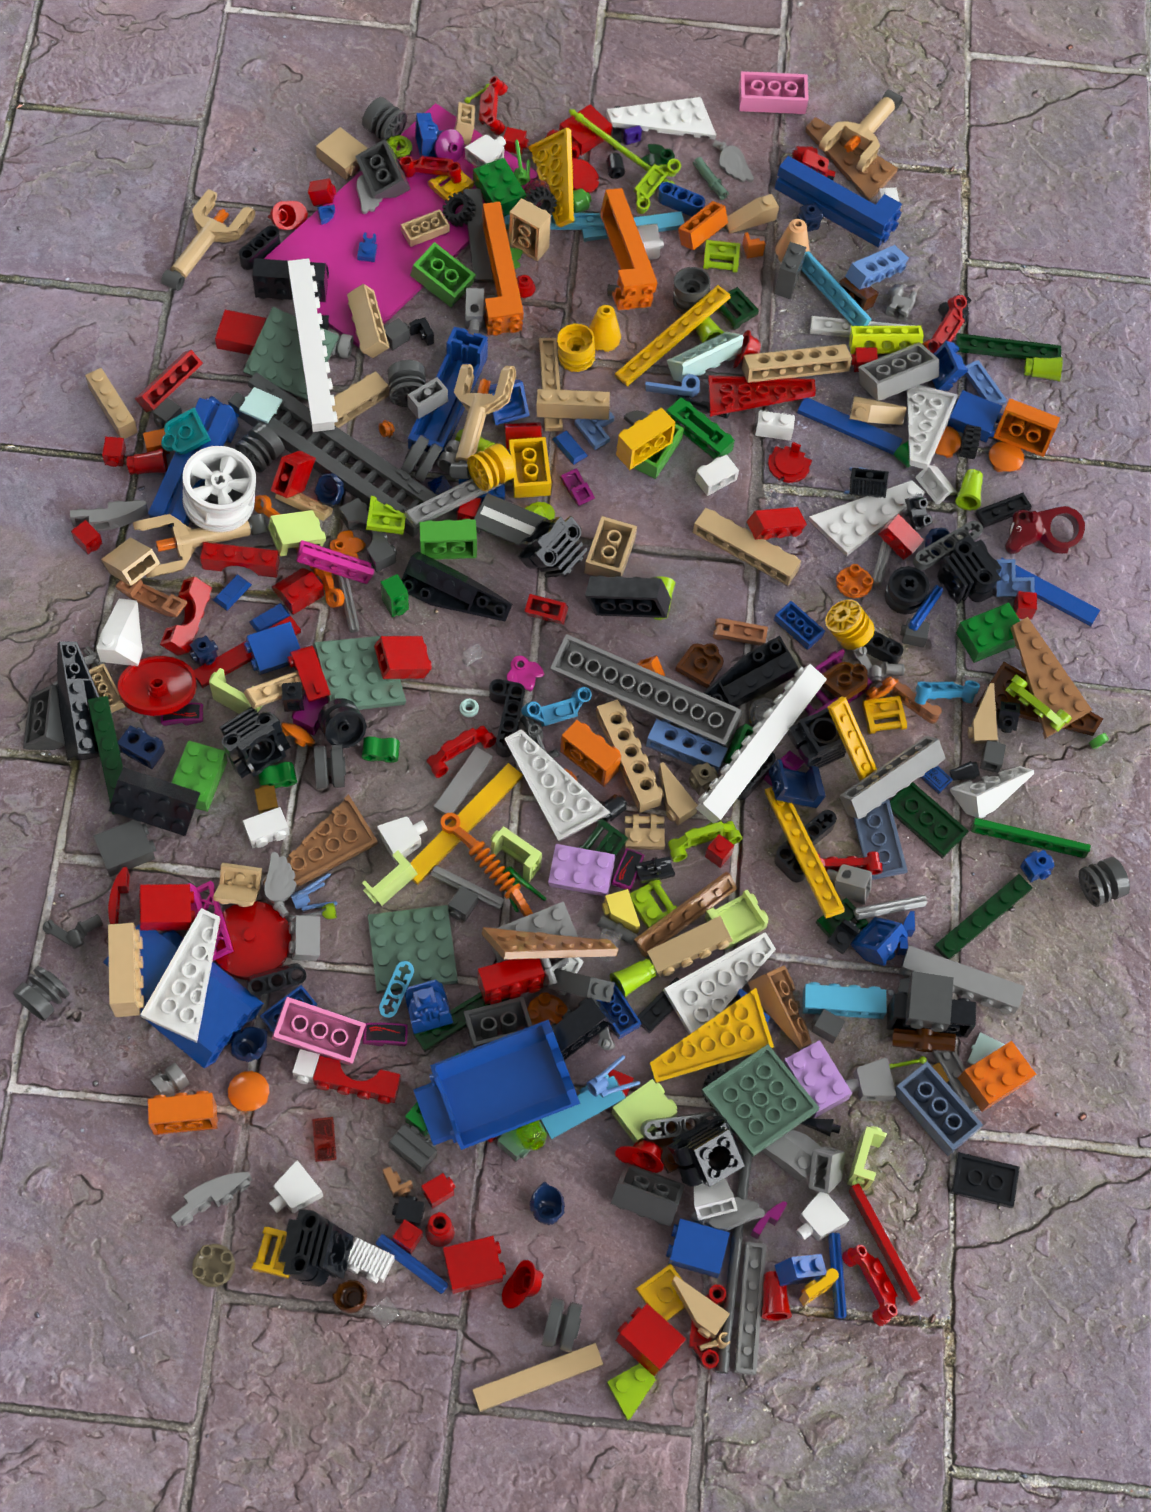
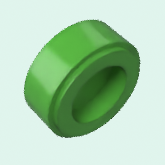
M1103 733L1091 740L1089 745L1092 749H1096L1105 744L1109 738L1106 733Z

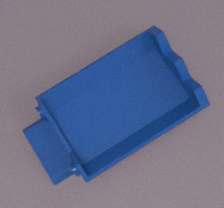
M139 923L136 930L139 929L140 937L143 939V949H140V955L143 957V968L140 971L144 979V988L140 989L141 996H144L145 1008L184 938L174 930L162 932L161 934L156 930H140ZM109 956L103 961V963L108 967ZM212 962L197 1043L151 1021H146L200 1066L206 1068L217 1061L223 1048L231 1043L235 1034L240 1032L245 1024L257 1017L264 1003Z
M549 1019L430 1065L433 1074L429 1076L432 1083L414 1089V1094L433 1145L452 1139L454 1143L458 1142L461 1150L580 1104Z

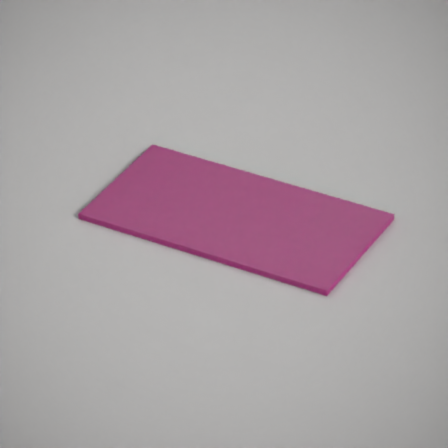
M435 103L425 112L431 113L432 121L435 125H438L439 131L455 129L456 116ZM416 121L400 135L411 141L412 150L410 155L406 156L412 157L413 160L420 158L415 139ZM474 129L471 143L484 135ZM398 144L396 148L397 151H399L401 148L400 144ZM466 144L464 145V152L457 162L460 164L461 170L473 180V169L477 167L465 159V147L468 146ZM504 150V158L514 173L515 169L518 168V160ZM522 162V167L526 170V164ZM531 167L529 173L530 181L522 186L524 191L539 178L537 171ZM361 170L336 193L333 203L322 205L335 204V215L331 221L321 225L317 210L264 259L287 261L309 259L310 262L326 263L329 268L326 302H320V308H317V312L321 313V315H329V327L340 335H352L353 344L360 348L355 323L352 320V312L348 306V293L362 284L374 290L384 325L424 287L410 274L414 263L434 242L454 258L469 245L468 228L464 223L462 227L459 225L456 227L447 220L450 225V232L410 247L401 232V224L439 209L441 212L444 210L442 207L446 205L445 201L428 185L429 180L435 179L439 175L414 173V176L406 177L411 188L410 190L396 198H383L374 212L368 211L367 214H363L356 188L358 178L363 175ZM447 178L442 183H440L439 186H443L448 181H450L451 178ZM463 205L459 206L456 209L455 214L459 213L462 210ZM365 232L369 239L373 237L374 233L376 234L377 241L375 244H377L375 262L357 259L359 243L363 242V234Z

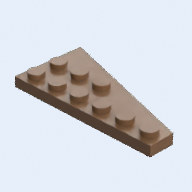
M815 117L806 126L805 132L819 145L824 135L832 127ZM840 137L830 150L824 151L827 157H831L833 164L847 180L853 182L856 186L855 189L859 193L861 192L866 200L871 201L879 192V189L883 188L897 173L898 168L877 155L864 172L859 171L856 167L864 150L856 147L853 152L847 153V149L844 146L848 141Z
M1026 617L1011 627L1016 648L1020 652L1021 664L1027 675L1026 680L1030 693L1048 706L1054 713H1057L1061 708L1072 717L1068 724L1065 723L1061 729L1092 711L1091 707L1030 619ZM1038 716L1039 723L1043 727L1044 739L1058 732L1049 725L1051 721L1048 718Z
M349 794L301 842V845L289 854L287 863H290L292 870L295 872L294 881L297 887L378 844L377 839Z
M482 928V936L503 959L617 956L618 948L608 939Z

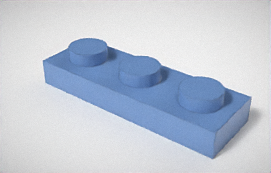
M977 360L966 365L968 371L965 375L981 398L1004 405L1007 399L980 361Z

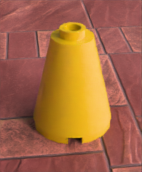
M602 305L598 308L589 328L594 334L595 350L609 352L619 346L621 332L614 308L609 305Z

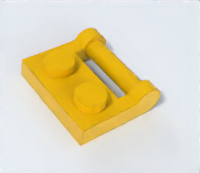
M463 171L461 172L462 181L455 184L450 180L443 186H439L440 183L449 178L448 176L441 175L428 181L429 187L444 201L449 200L448 196L453 197V193L458 195V192L463 193L464 189L474 187V181Z
M900 696L865 700L862 702L868 734L898 728L900 730L907 729V721ZM898 717V721L874 723V720Z
M264 1227L262 1232L264 1236L259 1253L251 1269L289 1279L290 1275L283 1274L285 1265L278 1262L280 1252L286 1242L287 1232ZM272 1237H277L270 1265H265L264 1262Z
M831 1268L820 1281L816 1282L813 1280L805 1285L801 1291L803 1294L799 1298L802 1305L805 1306L828 1291L838 1279V1271Z

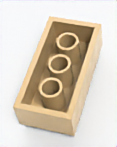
M134 923L109 924V1004L115 1017L141 1015V1008H144V996H141L140 989L144 988V979L140 971L143 968V957L140 955V949H143V939L140 937L139 929L136 930Z

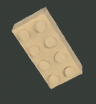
M439 209L401 224V232L410 247L450 232V225Z
M104 663L90 669L89 672L99 697L108 696L111 713L124 708L125 705L120 700L118 689Z

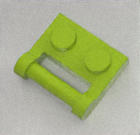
M706 240L703 269H724L738 273L740 243ZM709 259L733 261V263L709 261Z
M660 880L651 881L630 893L634 908L648 929L677 908L676 905L672 904L661 887L662 883ZM655 890L667 911H661L650 891Z

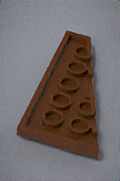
M1003 662L990 682L994 683L996 712L1000 710L1001 701L1019 703V718L1039 722L1038 715L1033 712L1034 707L1030 704L1025 706L1018 700L1020 698L1018 695L1012 697L1005 691L1012 683L1011 680L1016 674L1026 682L1027 675L1008 663ZM1027 684V686H1026L1024 689H1026V690L1030 693V690H1029V687H1028V684ZM984 693L980 697L975 707H979V704L983 698ZM1090 712L1063 729L1093 736L1103 718Z

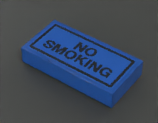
M939 766L930 769L924 776L920 777L938 794L953 780Z

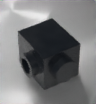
M413 1196L400 1197L399 1203L395 1202L392 1210L395 1222L402 1224L405 1219L417 1228H420L425 1211V1203L418 1201Z

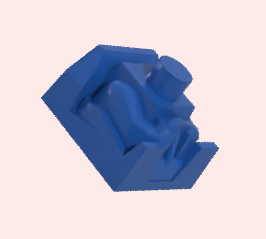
M416 113L415 139L420 157H437L435 154V141L438 135L444 131H439L438 125H435L432 121L431 113Z
M945 341L934 353L939 359V377L932 379L935 388L941 391H949L953 387L952 383H956L968 371V368L963 364L962 357L956 353L959 347L953 342Z
M515 380L509 403L500 410L492 412V421L495 425L530 416L523 381ZM497 384L490 385L488 394L495 395Z
M874 917L852 941L851 946L865 961L885 966L887 961L895 957L894 951L898 948V943L901 940L900 937L907 938L908 935L902 923Z
M432 980L407 987L405 999L414 1034L453 1023L446 991L442 983Z

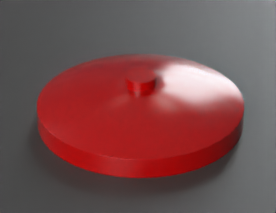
M153 656L141 659L138 666H128L118 680V693L122 703L133 712L148 716L166 715L180 710L193 699L197 689L196 676L193 669L184 661L169 656Z
M255 901L249 907H241L235 904L222 913L233 947V952L215 960L222 970L235 978L248 980L254 974L279 968L284 964L289 955V942L292 941V936L289 934V924L286 918H282L279 912L273 909V906ZM219 940L216 946L217 952L226 948L225 941Z

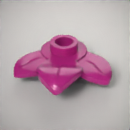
M516 656L510 663L511 670L507 673V681L520 683L527 691H532L535 686V678L543 677L544 671L538 663L529 662L524 656ZM517 662H522L523 667H518Z

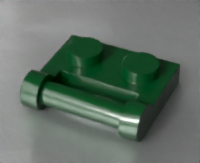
M738 287L728 292L731 298L725 303L739 317L735 318L724 305L718 308L735 330L759 313V309Z
M600 819L585 843L578 848L589 850L602 831L606 830L608 833L595 851L615 854L616 857L629 838L603 819Z
M847 897L841 901L845 908L844 913L827 919L823 915L816 920V924L828 938H830L844 919L847 921L855 919L853 912L856 907ZM855 919L859 930L864 929L869 924L866 919Z

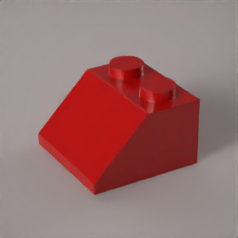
M303 567L272 586L273 591L292 615L324 596L323 584L312 571Z

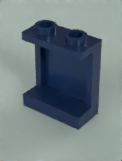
M777 759L770 767L769 776L776 800L817 808L826 797L819 767L811 766L806 773L783 768L781 759Z

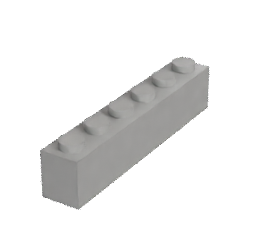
M925 736L842 793L840 798L847 815L857 819L865 817L868 812L881 806L888 798L894 797L897 792L908 787L911 782L924 776L930 769L937 767L940 762L946 759L939 739Z
M912 946L908 947L899 974H902L905 978H909L913 971L954 977L953 993L961 995L962 998L978 1001L985 1007L998 1008L1005 1014L1016 1013L1025 988L1023 985Z

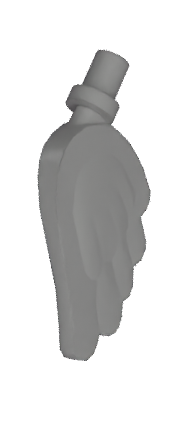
M714 140L713 147L721 151L719 159L720 168L725 169L727 175L738 179L740 182H752L754 176L750 172L741 150L736 146H727L726 142L722 143Z
M361 175L357 180L356 188L361 212L367 214L368 211L374 212L383 198L373 197L364 175Z
M272 852L264 884V893L266 899L274 904L273 909L278 911L283 918L289 914L283 902L294 893L297 884L294 881L295 872L292 870L290 863H287L286 857H279L278 853Z
M735 1197L738 1211L700 1221L698 1220L697 1213L693 1212L691 1219L699 1222L701 1225H710L712 1228L727 1231L748 1221L764 1217L765 1211L759 1208V1204L755 1201L750 1202L748 1199Z

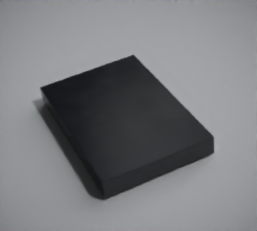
M958 1152L951 1194L1013 1208L1020 1167Z

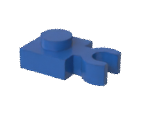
M366 232L363 234V242L359 243L358 260L375 262L377 253L375 233L371 239L367 238Z

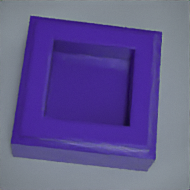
M640 125L624 129L623 142L625 145L641 141L642 129Z

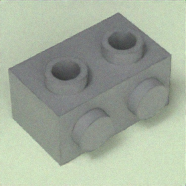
M436 377L407 394L408 408L420 419L448 402V389Z
M296 915L292 922L289 923V934H292V941L289 942V953L292 954V960L316 961L320 956V917Z

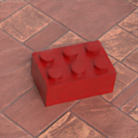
M509 959L479 968L478 986L484 1004L492 1005L500 1003L506 998H518L526 992L535 993L540 991L544 985L545 973L540 959Z

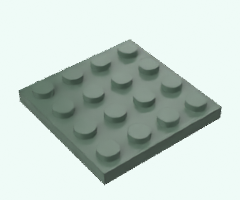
M272 307L243 372L250 376L257 372L280 389L308 401L296 316ZM324 329L325 340L322 341V345L327 348L328 356L324 358L325 362H328L339 339V335Z
M381 636L314 643L313 647L331 693L327 697L328 702L337 698H345L352 701L359 710L405 705L406 698L400 679L382 678L374 645Z
M448 905L368 915L377 993H384L396 965L401 961H409L414 967V974L408 987L432 980H437L443 985L458 983ZM405 964L404 967L400 966L399 968L401 971L400 978L397 975L394 978L401 980L404 984L407 982V980H403L404 975L410 973L408 965ZM395 983L391 986L390 990L391 992L400 991L403 988L401 984Z
M768 1044L702 1089V1094L717 1113L727 1119L731 1131L752 1157L819 1111V1106Z

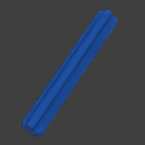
M938 585L933 587L908 625L909 629H913V631L918 630L941 596L942 587Z
M830 1233L828 1235L830 1267L836 1269L839 1273L838 1279L832 1285L834 1317L836 1319H844L847 1316L841 1238L839 1233Z
M384 1234L380 1235L376 1241L378 1247L394 1255L395 1260L440 1294L444 1293L449 1285L445 1280Z

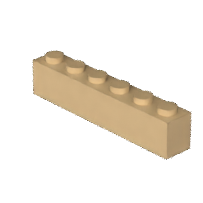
M705 508L694 523V534L787 586L799 570L801 560L795 555L783 551L779 546L772 545L764 539L755 540L753 534L748 529L736 525L732 520L720 516L714 510Z

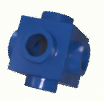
M1042 850L1040 852L1034 851L1027 855V858L1024 859L1020 867L1031 883L1039 878L1041 880L1048 878L1055 865L1053 858L1045 850Z

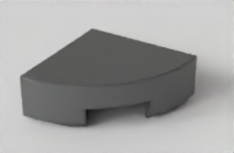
M631 411L624 415V420L633 426L636 421L643 420L649 414L643 411Z

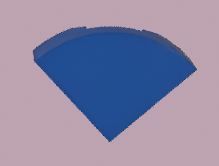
M335 204L317 207L321 225L332 220L335 215Z

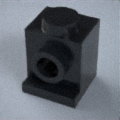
M1001 701L997 728L1001 729L1002 732L1011 733L1012 730L1017 731L1020 716L1019 703Z

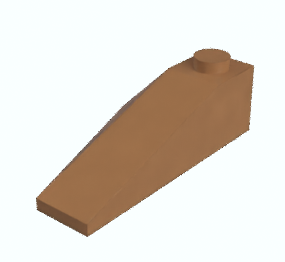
M785 965L748 982L750 991L754 988L757 989L762 1008L799 1049L811 1044L805 1020L799 1015L800 1003L795 1001L793 991L796 989Z

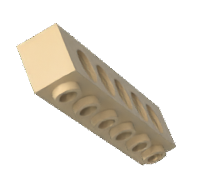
M846 344L749 354L743 357L742 371L747 383L850 371L852 357Z
M617 699L597 706L596 717L608 744L611 747H616L622 755L619 769L639 813L661 806L664 794L661 787H657L654 771L648 767L649 761L647 755L643 754L640 749L641 742L639 738L634 736V727L632 722H628L626 718V709ZM618 721L620 724H613L612 722ZM620 737H625V738H627V740L623 741V740H620L619 738H620ZM632 753L635 756L629 757L626 754ZM634 770H640L642 773H635ZM647 786L649 789L643 790L641 787Z

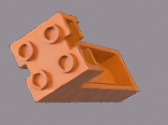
M623 189L605 190L600 216L620 268L617 285L620 288H616L615 292H612L618 310L651 307L654 298L653 293L656 291L658 284Z
M485 203L482 210V226L497 297L485 299L486 313L484 321L487 335H500L507 332L516 333L522 330L524 311L501 203Z

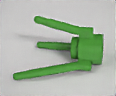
M515 140L518 168L515 169L514 175L520 185L523 186L530 181V160H527L525 170L522 167L519 141Z

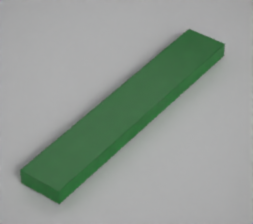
M979 818L974 819L970 829L973 833L1080 858H1086L1091 848L1090 844Z

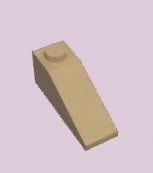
M459 102L454 130H457L462 135L464 145H469L474 130L475 105Z
M772 194L756 198L727 216L728 224L725 226L729 234L774 221L777 219L779 206Z
M854 396L850 419L869 423L903 425L907 407Z
M994 683L988 685L972 720L971 727H968V738L971 739L972 744L986 743L987 740H998Z
M662 762L658 772L664 794L666 815L670 821H674L678 826L697 813L696 807L698 805L664 762Z
M675 1276L672 1285L695 1327L699 1329L698 1332L707 1339L709 1337L714 1339L730 1313Z

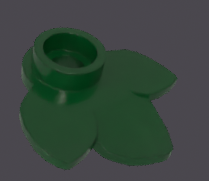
M648 144L650 154L641 158L650 166L654 164L659 166L668 164L669 160L675 159V155L671 149H665L662 145Z

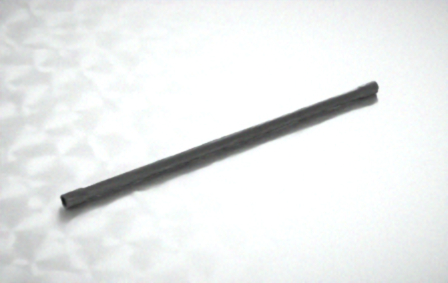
M743 1146L742 1160L745 1166L740 1169L737 1197L747 1199L752 1156ZM744 1224L733 1228L726 1297L724 1301V1310L730 1313V1315L721 1327V1333H728L725 1337L721 1338L725 1343L731 1341ZM730 1343L723 1349L719 1348L717 1352L719 1356V1362L715 1367V1372L728 1374Z

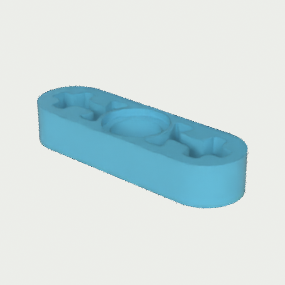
M401 961L396 965L380 1002L379 1011L386 1018L393 1017L397 1013L414 974V967L409 961ZM405 964L408 965L410 973H406L403 977V980H407L406 984L401 980L394 979L396 975L400 978L401 971L399 968L400 966L404 967ZM395 983L401 984L403 988L399 995L391 993L390 988ZM390 995L392 998L399 1000L397 1003L393 1001L392 1008H394V1011H389L387 1014L383 1005H388L390 999L386 998V996Z

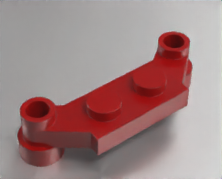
M493 76L489 80L490 85L480 96L479 121L482 125H488L495 135H500L504 132L505 125L496 119L498 96L504 95L508 90V86L504 81H500L497 76Z
M405 156L399 160L400 167L407 178L414 176V173L448 176L455 184L462 181L461 166L458 162H453V159L421 156L413 160L412 157Z
M956 295L948 300L949 311L933 337L923 341L922 345L931 353H935L945 341L952 342L964 323L965 319H963L962 309L967 305L965 296Z
M485 726L465 730L455 739L446 741L440 747L441 749L437 754L431 755L426 762L432 768L431 772L434 776L440 778L448 772V767L445 764L447 761L479 742L485 749H488L496 743L497 738Z
M875 851L867 853V857L857 858V856L820 858L826 872L828 869L839 871L842 864L871 871L872 875L883 872L882 863L879 861V853Z
M859 1244L854 1248L847 1249L843 1252L842 1259L849 1267L857 1264L860 1266L879 1303V1308L872 1313L873 1320L877 1325L884 1326L898 1313L895 1306V1298L898 1295L879 1258L869 1254L863 1245Z
M716 1284L710 1288L705 1297L718 1304L725 1299L726 1290L722 1285ZM713 1293H717L720 1298H715ZM691 1319L688 1347L693 1348L704 1368L713 1369L719 1362L718 1354L711 1350V1348L703 1351L699 1349L700 1345L711 1342L712 1338L709 1337L707 1339L703 1337ZM710 1358L712 1364H708L705 1359Z

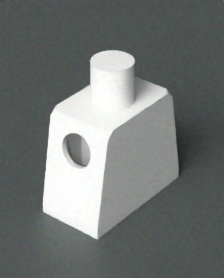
M484 135L465 147V159L474 166L479 167L504 158L503 146L506 144V141L502 136H498L494 140L489 135Z
M408 817L377 826L378 835L395 864L398 863L392 855L399 850L406 858L421 846L419 835L428 831L423 820L413 825Z
M297 1160L273 1186L278 1196L269 1204L276 1213L285 1206L292 1213H295L299 1209H303L321 1199L323 1193Z
M725 1178L711 1187L704 1183L694 1186V1206L699 1221L738 1211L734 1195Z
M819 1192L799 1216V1220L803 1225L796 1230V1233L803 1241L811 1234L817 1241H820L830 1233H834L844 1227L849 1222V1218L828 1194Z

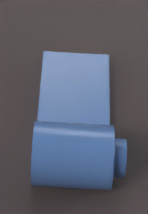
M689 374L683 378L681 387L646 382L645 389L647 392L675 396L688 395L690 398H693L700 392V380L696 375Z

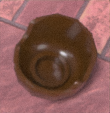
M348 1280L338 1285L332 1297L337 1308L342 1312L352 1314L364 1307L368 1294L364 1285L359 1281Z

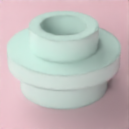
M465 699L460 704V712L465 717H474L479 711V705L473 699ZM471 707L472 710L468 711L466 708Z

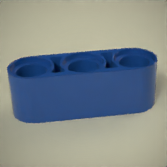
M663 182L659 186L658 201L662 205L679 212L682 211V213L691 217L705 207V198L697 193L670 182Z

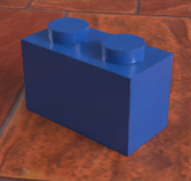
M822 1254L790 1257L774 1265L780 1286L810 1283L813 1280L824 1277L827 1272Z

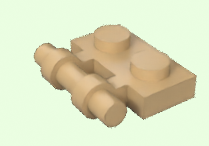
M639 814L625 816V824H632L633 827L625 828V836L629 838L625 844V849H665V830L657 828V824H664V816H657L656 814H650V816H639ZM639 824H650V828H639Z

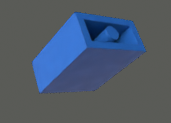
M962 390L947 426L963 434L966 425L981 427L980 441L987 443L989 436L993 438L997 429V427H994L995 423L999 424L1003 415L1000 413L1002 406Z
M291 622L247 635L246 642H244L247 654L251 653L253 659L250 660L252 668L258 672V675L289 666L287 657L290 656V652L301 649Z
M680 1219L678 1225L674 1224L671 1236L675 1237L673 1245L669 1244L666 1257L669 1258L668 1264L718 1278L730 1232Z

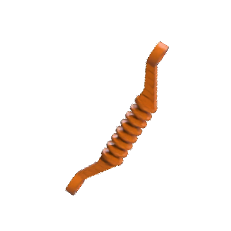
M267 495L255 497L254 509L257 513H264L268 518L273 515H280L279 512L271 507L272 503ZM310 566V569L314 570V574L322 580L327 604L332 608L341 607L345 599L342 590L334 588L332 573ZM334 594L336 595V598H337L336 602L334 601V598H333Z
M455 813L444 814L440 822L442 830L445 833L454 834L470 849L468 853L470 856L477 854L474 861L482 860L479 867L487 866L484 873L492 872L489 879L497 878L494 885L502 884L499 891L507 890L504 897L506 899L511 898L524 917L533 914L525 898L520 893L521 885L518 883L513 886L516 879L513 877L508 880L511 873L508 871L503 874L506 867L501 866L498 868L501 861L496 860L493 862L496 855L491 854L488 856L491 849L486 848L483 850L485 842H479L464 829L462 830L458 815ZM448 819H452L455 821L456 825L453 827H448L445 824V821Z

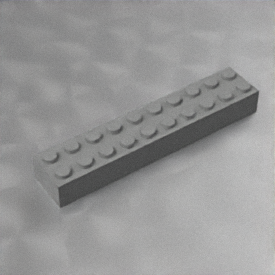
M568 634L565 635L550 668L557 675L612 699H618L619 702L660 720L667 721L676 727L686 729L692 734L704 737L726 748L742 716V711L739 708Z

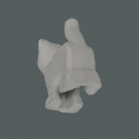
M903 284L889 289L888 294L891 299L885 314L893 316L894 312L898 311L901 313L899 319L906 321L915 303L917 293L913 291L909 298L902 297Z

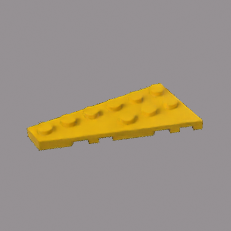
M566 127L528 146L529 151L533 155V162L536 163L537 173L542 186L546 187L557 200L555 202L557 206L553 207L555 211L552 214L556 225L560 228L574 222L571 130Z
M757 989L751 990L651 1061L650 1067L655 1083L756 1053L767 1044L773 1048L774 1045Z

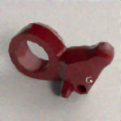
M1068 506L1055 507L1040 512L1018 510L1013 514V521L1009 528V538L1005 544V550L1010 554H1017L1023 547L1040 541L1052 552L1059 554L1068 553L1069 548L1077 545L1083 538L1085 531L1084 519L1077 510ZM1056 516H1063L1072 523L1073 536L1068 542L1058 541L1051 533V523Z

